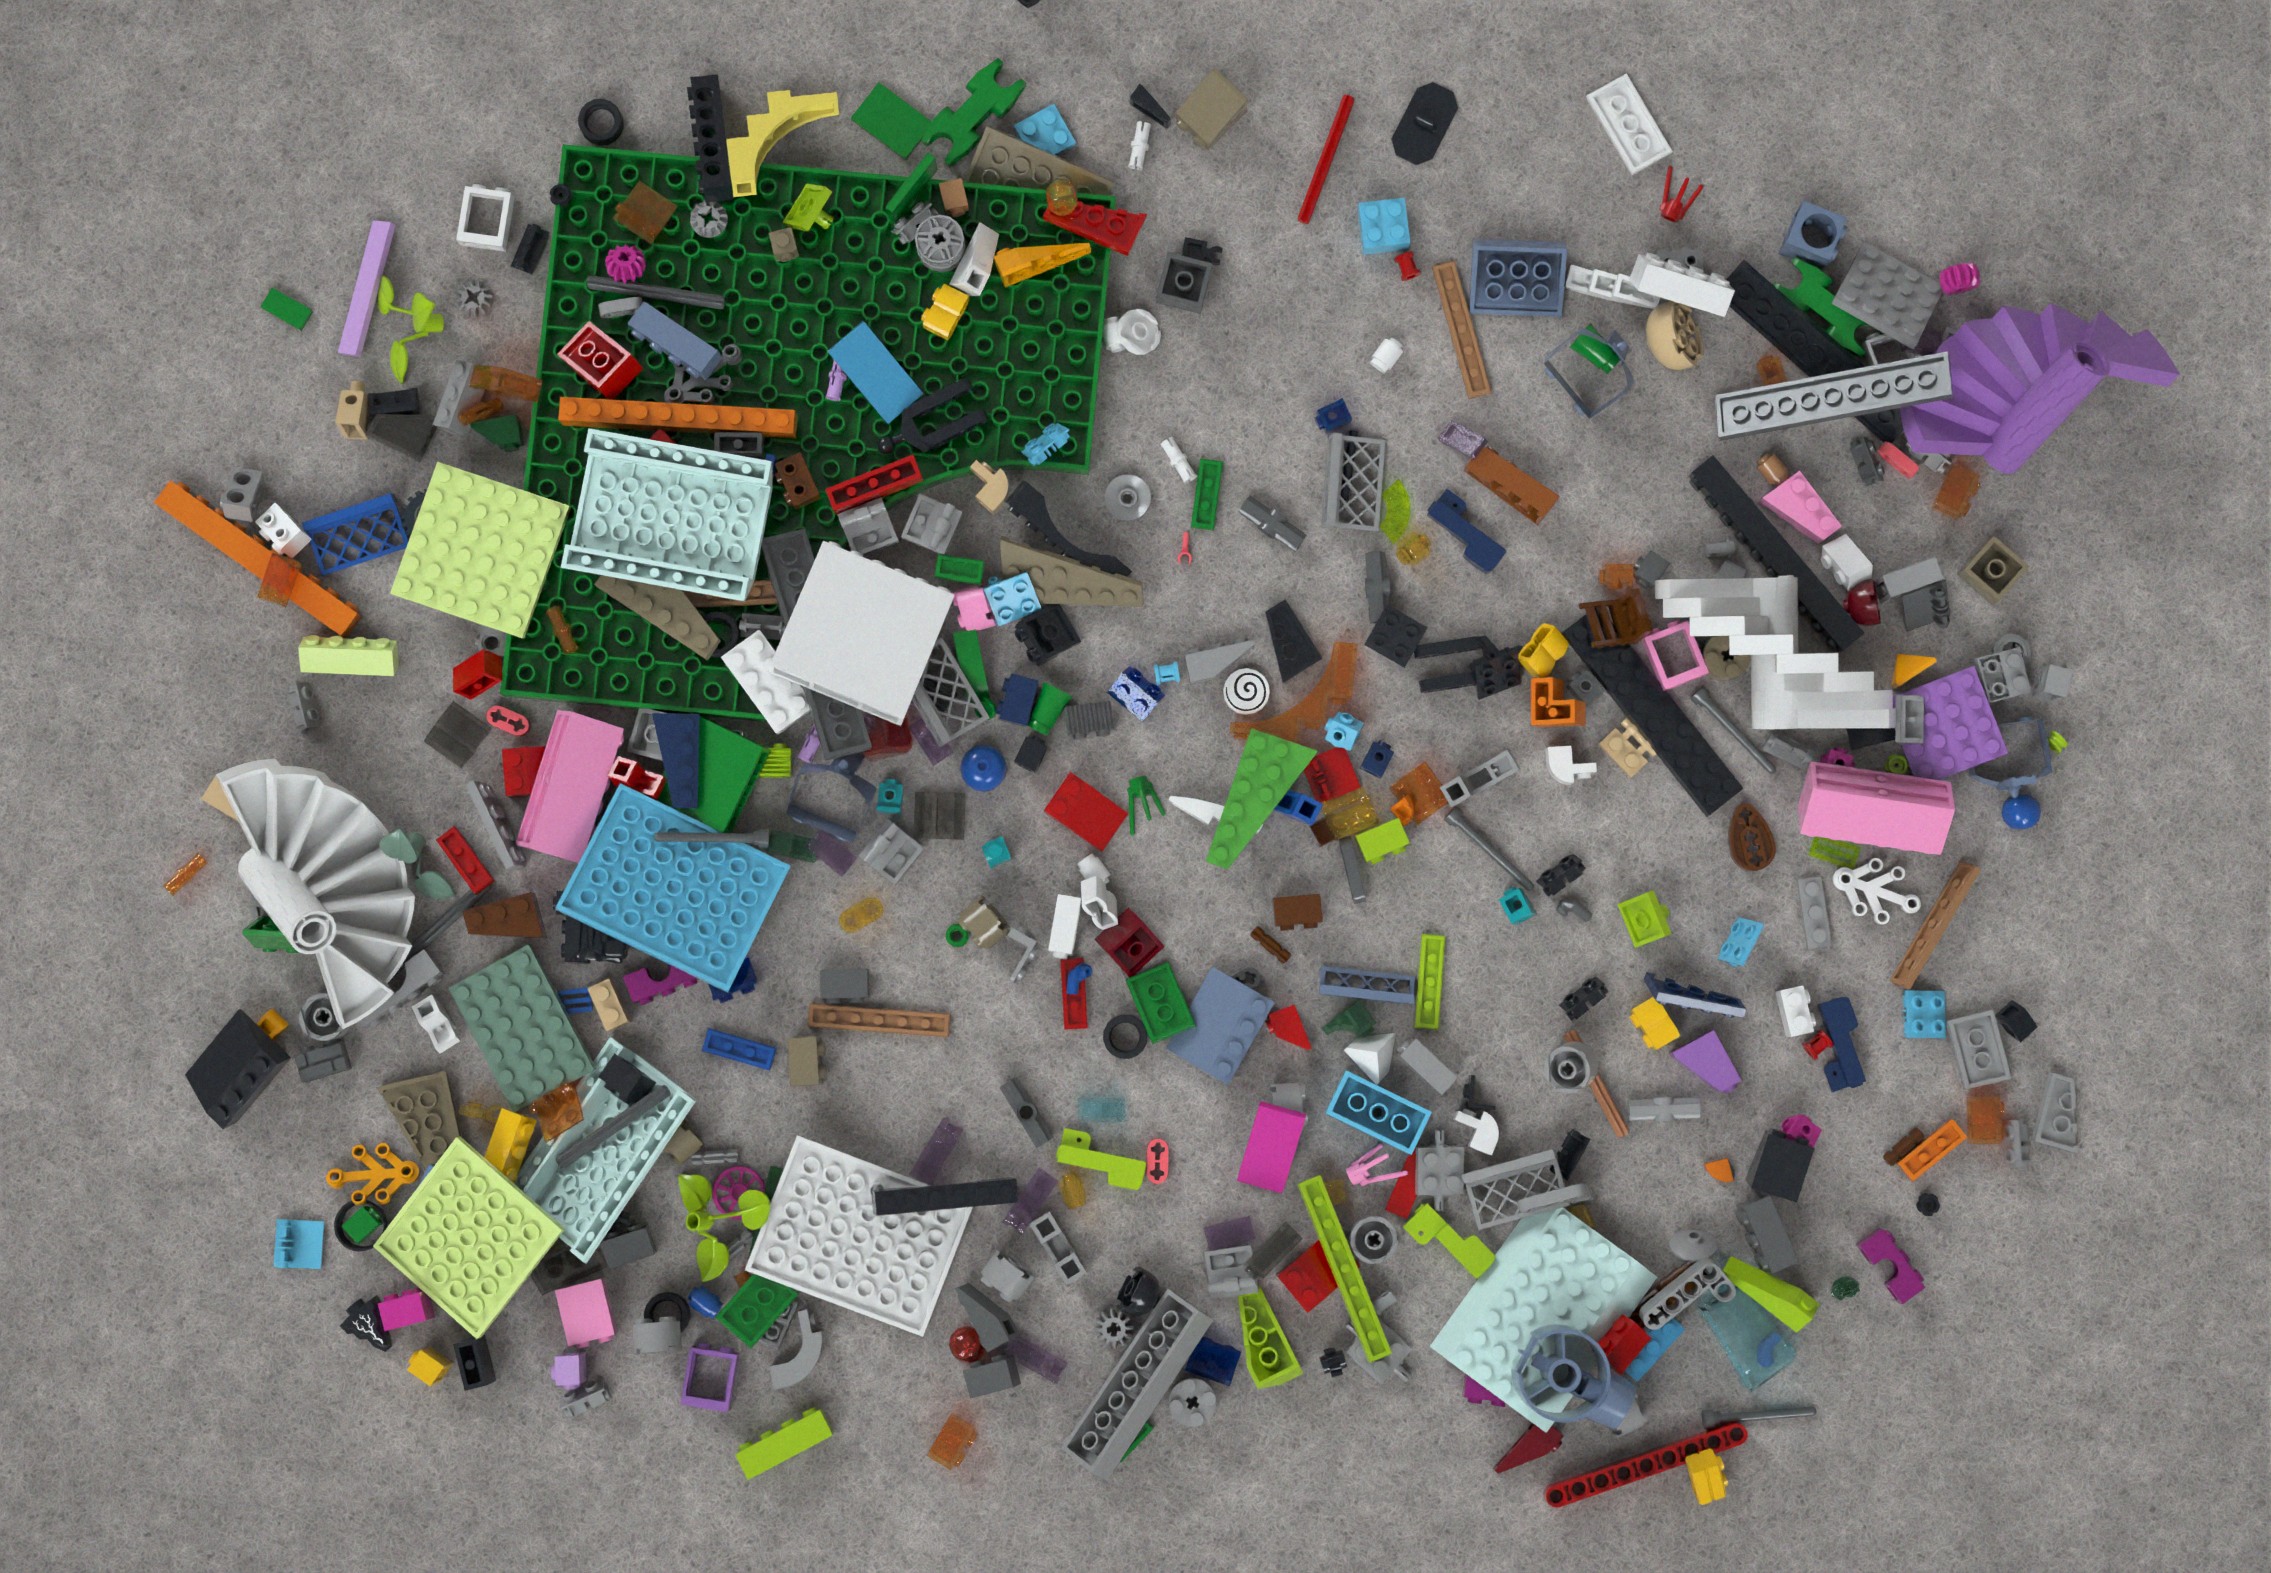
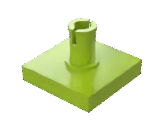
M806 184L782 223L792 229L809 231L815 221L822 228L827 229L831 225L827 221L833 222V217L823 211L822 208L832 191L825 186Z
M1654 890L1617 904L1635 948L1672 934L1666 918L1669 916V909L1666 905L1659 904Z

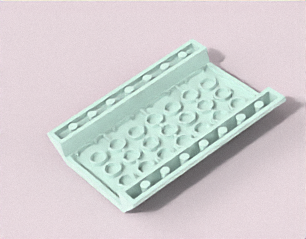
M588 428L584 452L589 455L571 545L565 544L561 568L745 602L755 580L773 489L772 461Z
M612 1037L608 1039L593 1061L597 1069L583 1076L518 1172L514 1183L565 1228L559 1238L571 1247L570 1251L586 1264L696 1102V1098L641 1056ZM614 1053L632 1063L656 1082L650 1093L661 1085L668 1087L671 1095L566 1168L558 1166L556 1157L635 1104L631 1102L628 1105L618 1098L619 1093L614 1094L604 1087L606 1083L599 1078V1075Z
M1563 1207L1521 1218L1496 1253L1494 1262L1478 1278L1430 1347L1547 1433L1555 1421L1542 1417L1521 1400L1513 1385L1511 1368H1516L1522 1356L1518 1349L1523 1351L1526 1349L1532 1337L1530 1332L1553 1324L1573 1327L1598 1343L1622 1314L1628 1318L1657 1279V1276ZM1564 1333L1565 1356L1573 1360L1580 1369L1590 1373L1597 1363L1592 1347L1582 1336ZM1554 1334L1542 1340L1538 1339L1520 1373L1523 1375L1524 1389L1542 1378L1540 1370L1533 1367L1531 1362L1537 1352L1546 1357L1555 1354ZM1560 1364L1554 1369V1382H1561L1567 1377V1364ZM1548 1387L1529 1400L1535 1407L1541 1410L1560 1413L1573 1395L1569 1392L1562 1393L1552 1387Z

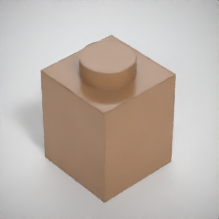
M962 178L939 183L946 216L959 217L964 215L965 211H969Z

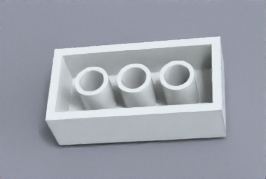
M1647 253L1646 256L1638 254L1629 279L1638 291L1725 317L1735 290L1729 285V281L1724 280V276L1717 273H1711V276L1704 274L1702 269L1690 266L1687 269L1682 267L1680 262L1668 259V262L1659 260V256L1652 253Z
M758 630L721 656V658L778 735L808 714L810 708L805 692L799 684L768 672L775 650L762 632Z

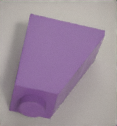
M1714 1030L1697 1037L1669 1053L1673 1059L1717 1092L1724 1091L1726 1094L1738 1087L1736 1083L1741 1081Z

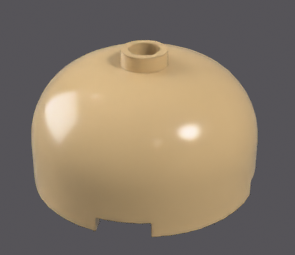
M1671 300L1659 304L1650 313L1646 325L1647 345L1661 365L1672 370H1682L1698 365V359L1703 357V344L1699 326H1695L1689 314L1692 313L1691 307ZM1696 333V341L1693 337L1687 338L1688 335Z

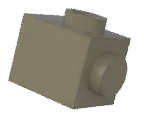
M791 227L769 232L773 253L777 262H787L795 257H799L795 236Z

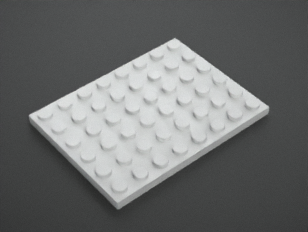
M797 1135L771 1200L768 1220L760 1228L745 1270L923 1337L973 1207L876 1216L873 1214L871 1190L931 1185Z

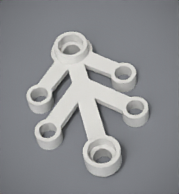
M1878 858L1869 860L1868 864L1855 870L1846 867L1836 870L1833 875V884L1837 889L1845 891L1852 905V913L1855 916H1863L1867 912V906L1865 903L1860 902L1855 888L1864 892L1874 913V921L1879 925L1886 924L1890 917L1888 912L1882 909L1877 897L1899 904L1901 909L1908 914L1917 912L1921 907L1920 899L1916 895L1902 896L1880 887L1893 880L1899 881L1904 878L1905 870L1900 866L1893 867L1890 872L1868 882L1857 878L1869 872L1876 873L1881 871L1883 863ZM1873 861H1876L1879 864V868L1877 870L1873 869L1871 866ZM1895 869L1901 872L1899 878H1896L1893 874ZM1843 875L1849 877L1848 883L1842 882L1841 877ZM1910 899L1915 901L1914 908L1908 906ZM1857 905H1861L1863 907V912L1861 914L1856 912ZM1880 913H1883L1885 915V920L1883 922H1880L1878 920V915Z

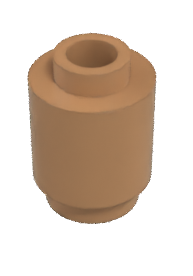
M1766 453L1757 461L1759 463L1757 470L1775 488L1790 477L1788 469L1775 453L1771 456L1769 453Z

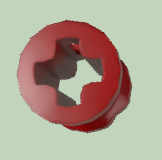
M1413 251L1400 254L1394 259L1401 270L1402 281L1413 279L1421 274L1420 269H1417L1415 265Z
M1821 1029L1817 1031V1035L1810 1041L1801 1044L1813 1060L1818 1059V1055L1826 1048L1834 1046L1830 1038Z

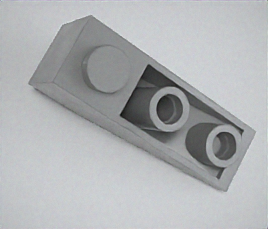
M1240 638L1234 640L1232 645L1225 646V643L1211 645V649L1202 651V648L1189 650V654L1185 655L1184 659L1190 685L1214 680L1254 647V641Z

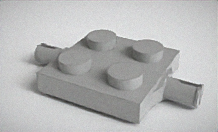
M1439 1129L1434 1130L1435 1144L1426 1147H1416L1415 1194L1434 1196V1211H1444V1197L1450 1194H1464V1181L1462 1178V1174H1464V1147L1444 1144L1445 1130Z
M1380 1319L1379 1322L1392 1354L1368 1363L1355 1329L1349 1324L1345 1326L1355 1335L1353 1343L1345 1353L1379 1385L1394 1373L1404 1382L1411 1377V1374L1401 1365L1412 1349Z

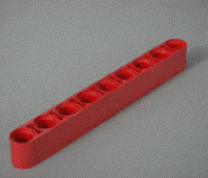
M1737 1422L1726 1423L1714 1429H1708L1549 1484L1544 1489L1543 1496L1550 1506L1555 1508L1562 1507L1686 1464L1685 1459L1690 1455H1686L1685 1446L1689 1443H1694L1696 1446L1693 1454H1699L1701 1451L1709 1448L1716 1454L1745 1443L1748 1432L1743 1425ZM1738 1427L1741 1434L1739 1438L1732 1440L1730 1438V1431ZM1711 1435L1718 1437V1444L1715 1447L1707 1445V1440ZM1669 1450L1672 1451V1461L1664 1463L1662 1460L1663 1453ZM1648 1458L1651 1461V1466L1648 1470L1643 1471L1640 1469V1462ZM1621 1466L1628 1468V1475L1625 1478H1618L1617 1470ZM1598 1474L1606 1476V1482L1602 1486L1595 1485L1594 1480ZM1575 1482L1583 1483L1584 1488L1579 1494L1572 1492V1485ZM1555 1489L1560 1490V1499L1555 1502L1550 1501V1492Z

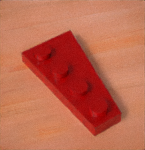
M1052 197L1043 215V220L1128 256L1146 220L1147 214L1139 213L1138 215L1127 213L1128 210H1111L1101 205L1095 204V206L1084 205L1080 201Z

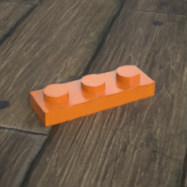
M1949 1119L1896 1164L1909 1180L1913 1182L1963 1142L1967 1136L1953 1119Z

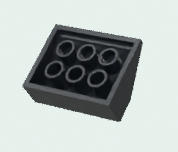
M239 1009L186 1072L185 1076L206 1114L222 1129H225L239 1121L291 1057L242 1009Z

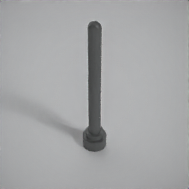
M1704 686L1699 688L1690 697L1695 705L1704 706L1768 773H1775V765L1710 700V692Z
M1457 806L1454 807L1444 818V821L1455 828L1458 826L1526 890L1531 891L1534 888V884L1464 820L1463 812Z
M758 829L754 833L657 832L654 834V840L657 842L753 843L758 845V848H768L769 830Z
M1815 1407L1718 1414V1412H1713V1410H1702V1425L1704 1429H1714L1715 1426H1719V1423L1808 1417L1816 1415L1817 1411Z

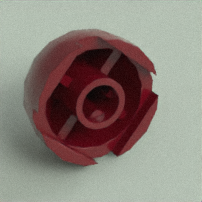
M1873 579L1864 580L1847 592V599L1843 600V607L1859 625L1873 626L1881 624L1875 582Z

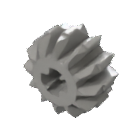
M1114 1308L1110 1309L1111 1317H1108L1107 1313L1103 1311L1101 1315L1105 1321L1098 1318L1095 1320L1102 1327L1094 1328V1332L1103 1333L1097 1337V1341L1099 1342L1106 1338L1105 1348L1109 1346L1110 1341H1113V1349H1117L1118 1340L1123 1346H1126L1127 1343L1123 1336L1128 1339L1133 1337L1132 1334L1125 1332L1126 1330L1134 1329V1325H1125V1323L1131 1320V1317L1127 1316L1122 1320L1121 1317L1124 1312L1121 1310L1118 1313V1317L1115 1316ZM1112 1322L1117 1323L1116 1326L1120 1325L1121 1330L1117 1331V1335H1111V1331H1107V1328L1111 1327Z

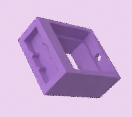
M697 1342V1346L690 1347L680 1405L723 1412L730 1411L740 1353H735V1348L720 1346V1350L711 1349V1344ZM698 1354L731 1359L725 1399L691 1394Z

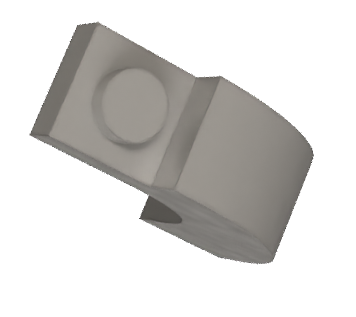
M1510 749L1473 770L1441 786L1440 789L1452 808L1521 770Z
M809 1309L798 1311L803 1338L802 1347L798 1355L790 1361L769 1366L774 1390L792 1386L804 1379L815 1368L821 1357L824 1334L823 1330L813 1331V1327H817L815 1314L810 1313Z

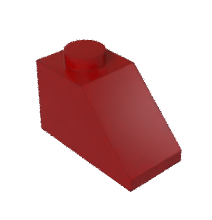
M1295 1004L1267 1015L1269 1020H1266L1265 1023L1270 1034L1274 1033L1277 1038L1304 1050L1312 1049Z

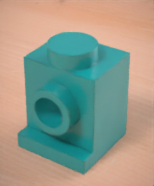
M885 779V783H879L877 812L901 814L904 786L899 785V780ZM889 791L894 793V798L891 800L886 799V793Z
M1002 836L986 842L982 846L990 868L1012 860Z
M1510 888L1503 893L1504 897L1498 899L1513 925H1518L1537 915L1524 889ZM1517 901H1520L1522 903V907L1520 909H1516L1515 903Z

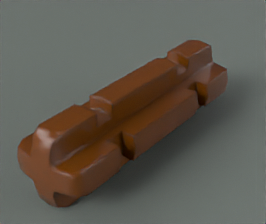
M1259 926L1255 927L1250 936L1254 940L1259 941L1260 945L1273 956L1276 955L1281 963H1286L1291 957V953L1286 949L1283 950L1282 946L1270 935H1266L1265 931Z
M1913 1128L1908 1133V1137L1904 1136L1892 1147V1151L1889 1150L1883 1155V1159L1888 1165L1894 1166L1899 1161V1157L1903 1158L1916 1146V1142L1920 1143L1924 1139V1134L1918 1128Z

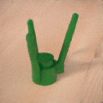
M1147 776L1129 780L1130 787L1127 788L1129 796L1130 835L1132 836L1135 834L1134 795L1136 799L1141 798L1148 821L1152 819L1146 799L1149 793L1161 815L1165 816L1166 814L1153 789L1152 782H1148Z

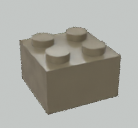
M1993 536L1982 545L1957 575L1993 605L2001 600L2030 566L1998 538Z
M820 1037L788 1038L790 1086L823 1085V1080L827 1079L826 1065H822V1056L826 1055L825 1042H822Z

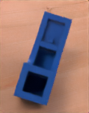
M1288 790L1274 811L1298 822L1313 825L1323 804L1303 793Z

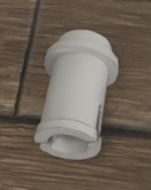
M1726 539L1725 542L1705 544L1706 558L1710 559L1721 556H1728L1730 558L1731 555H1735L1734 541Z
M1386 1289L1385 1292L1371 1302L1376 1314L1380 1317L1381 1312L1396 1302L1397 1299L1389 1289Z

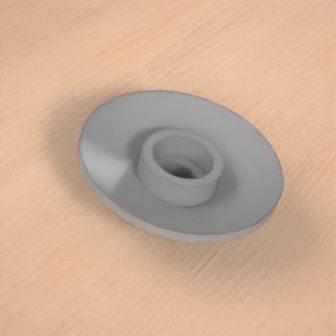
M1126 474L1118 476L1106 488L1105 505L1108 511L1120 520H1136L1143 516L1150 506V489L1141 478L1135 475ZM1130 495L1132 501L1130 503L1124 502V496Z
M1695 1229L1682 1230L1670 1238L1669 1247L1672 1253L1686 1261L1697 1262L1704 1257L1712 1258L1717 1252L1716 1240L1704 1231Z

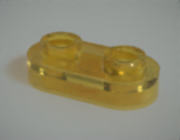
M866 898L843 911L839 917V925L844 931L855 933L878 920L883 914V905L876 898ZM871 905L876 907L874 914L868 913L867 909ZM849 917H854L856 920L852 926L847 923Z

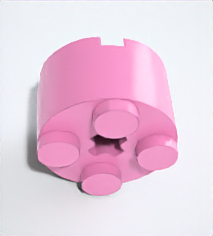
M982 581L981 585L970 584L957 588L956 592L952 593L954 594L953 603L960 610V614L957 615L959 625L965 631L974 629L980 631L997 625V622L993 620L995 616L983 588L987 587L984 581Z

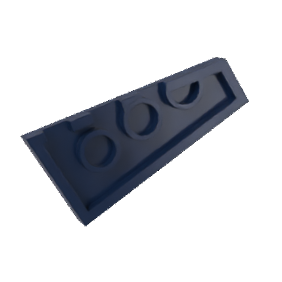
M652 713L673 808L698 809L700 714Z
M1646 972L1644 982L1656 1002L1669 1005L1671 1003L1684 1009H1691L1692 1007L1709 1014L1717 1012L1729 1018H1734L1735 1016L1744 1018L1746 1008L1738 998L1714 991H1709L1708 994H1705V991L1697 986L1689 984L1685 988L1675 983L1673 979L1657 980L1654 979L1655 974Z

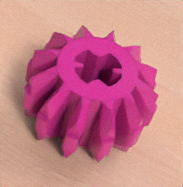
M627 243L624 247L616 245L615 250H609L605 260L609 276H613L616 282L622 279L624 284L627 280L635 282L636 277H642L646 267L642 251L638 250L636 245L629 248Z
M1973 263L1956 264L1941 271L1939 281L1944 293L1957 295L1977 288L1980 284V273L1977 265Z

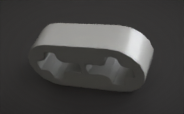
M631 297L600 303V317L613 318L635 314L642 305L643 300L641 297Z

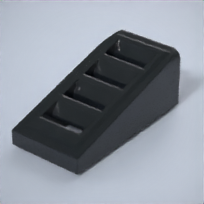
M1139 84L1130 96V105L1164 128H1169L1171 125L1170 116L1145 87Z

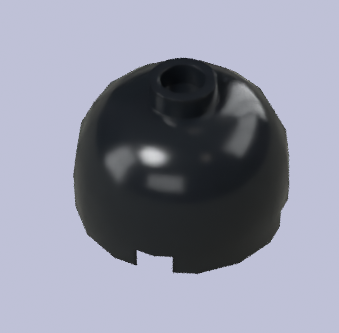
M1138 1266L1133 1269L1136 1272L1133 1277L1130 1275L1126 1277L1117 1297V1300L1121 1301L1117 1308L1133 1316H1141L1148 1313L1152 1308L1156 1307L1161 1299V1296H1159V1282L1156 1277Z

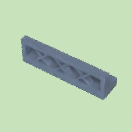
M1321 966L1319 994L1412 1005L1414 1004L1415 976ZM1326 972H1335L1342 981L1335 986L1325 985ZM1340 973L1349 974V975H1348L1347 977L1343 978ZM1352 975H1359L1365 983L1359 988H1351L1346 980ZM1364 976H1371L1372 978L1367 981ZM1376 977L1384 979L1388 986L1384 990L1378 991L1374 990L1369 983ZM1387 978L1396 980L1390 983ZM1399 980L1410 981L1408 994L1398 993L1393 985ZM1344 982V984H1345L1347 987H1342V986H1339V985H1341V984ZM1367 985L1370 988V990L1362 988H1364ZM1391 988L1393 992H1387V990Z

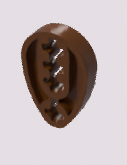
M1750 804L1737 806L1730 820L1728 832L1731 858L1743 870H1761L1772 862L1776 853L1772 832L1761 814ZM1742 808L1746 812H1750V816L1747 817L1748 826H1746L1743 817L1739 818ZM1747 831L1756 836L1752 842L1754 846L1758 845L1759 850L1755 851L1756 857H1761L1758 867L1749 861V859L1753 858V854L1747 851V847L1750 846L1749 840L1745 841L1744 839Z

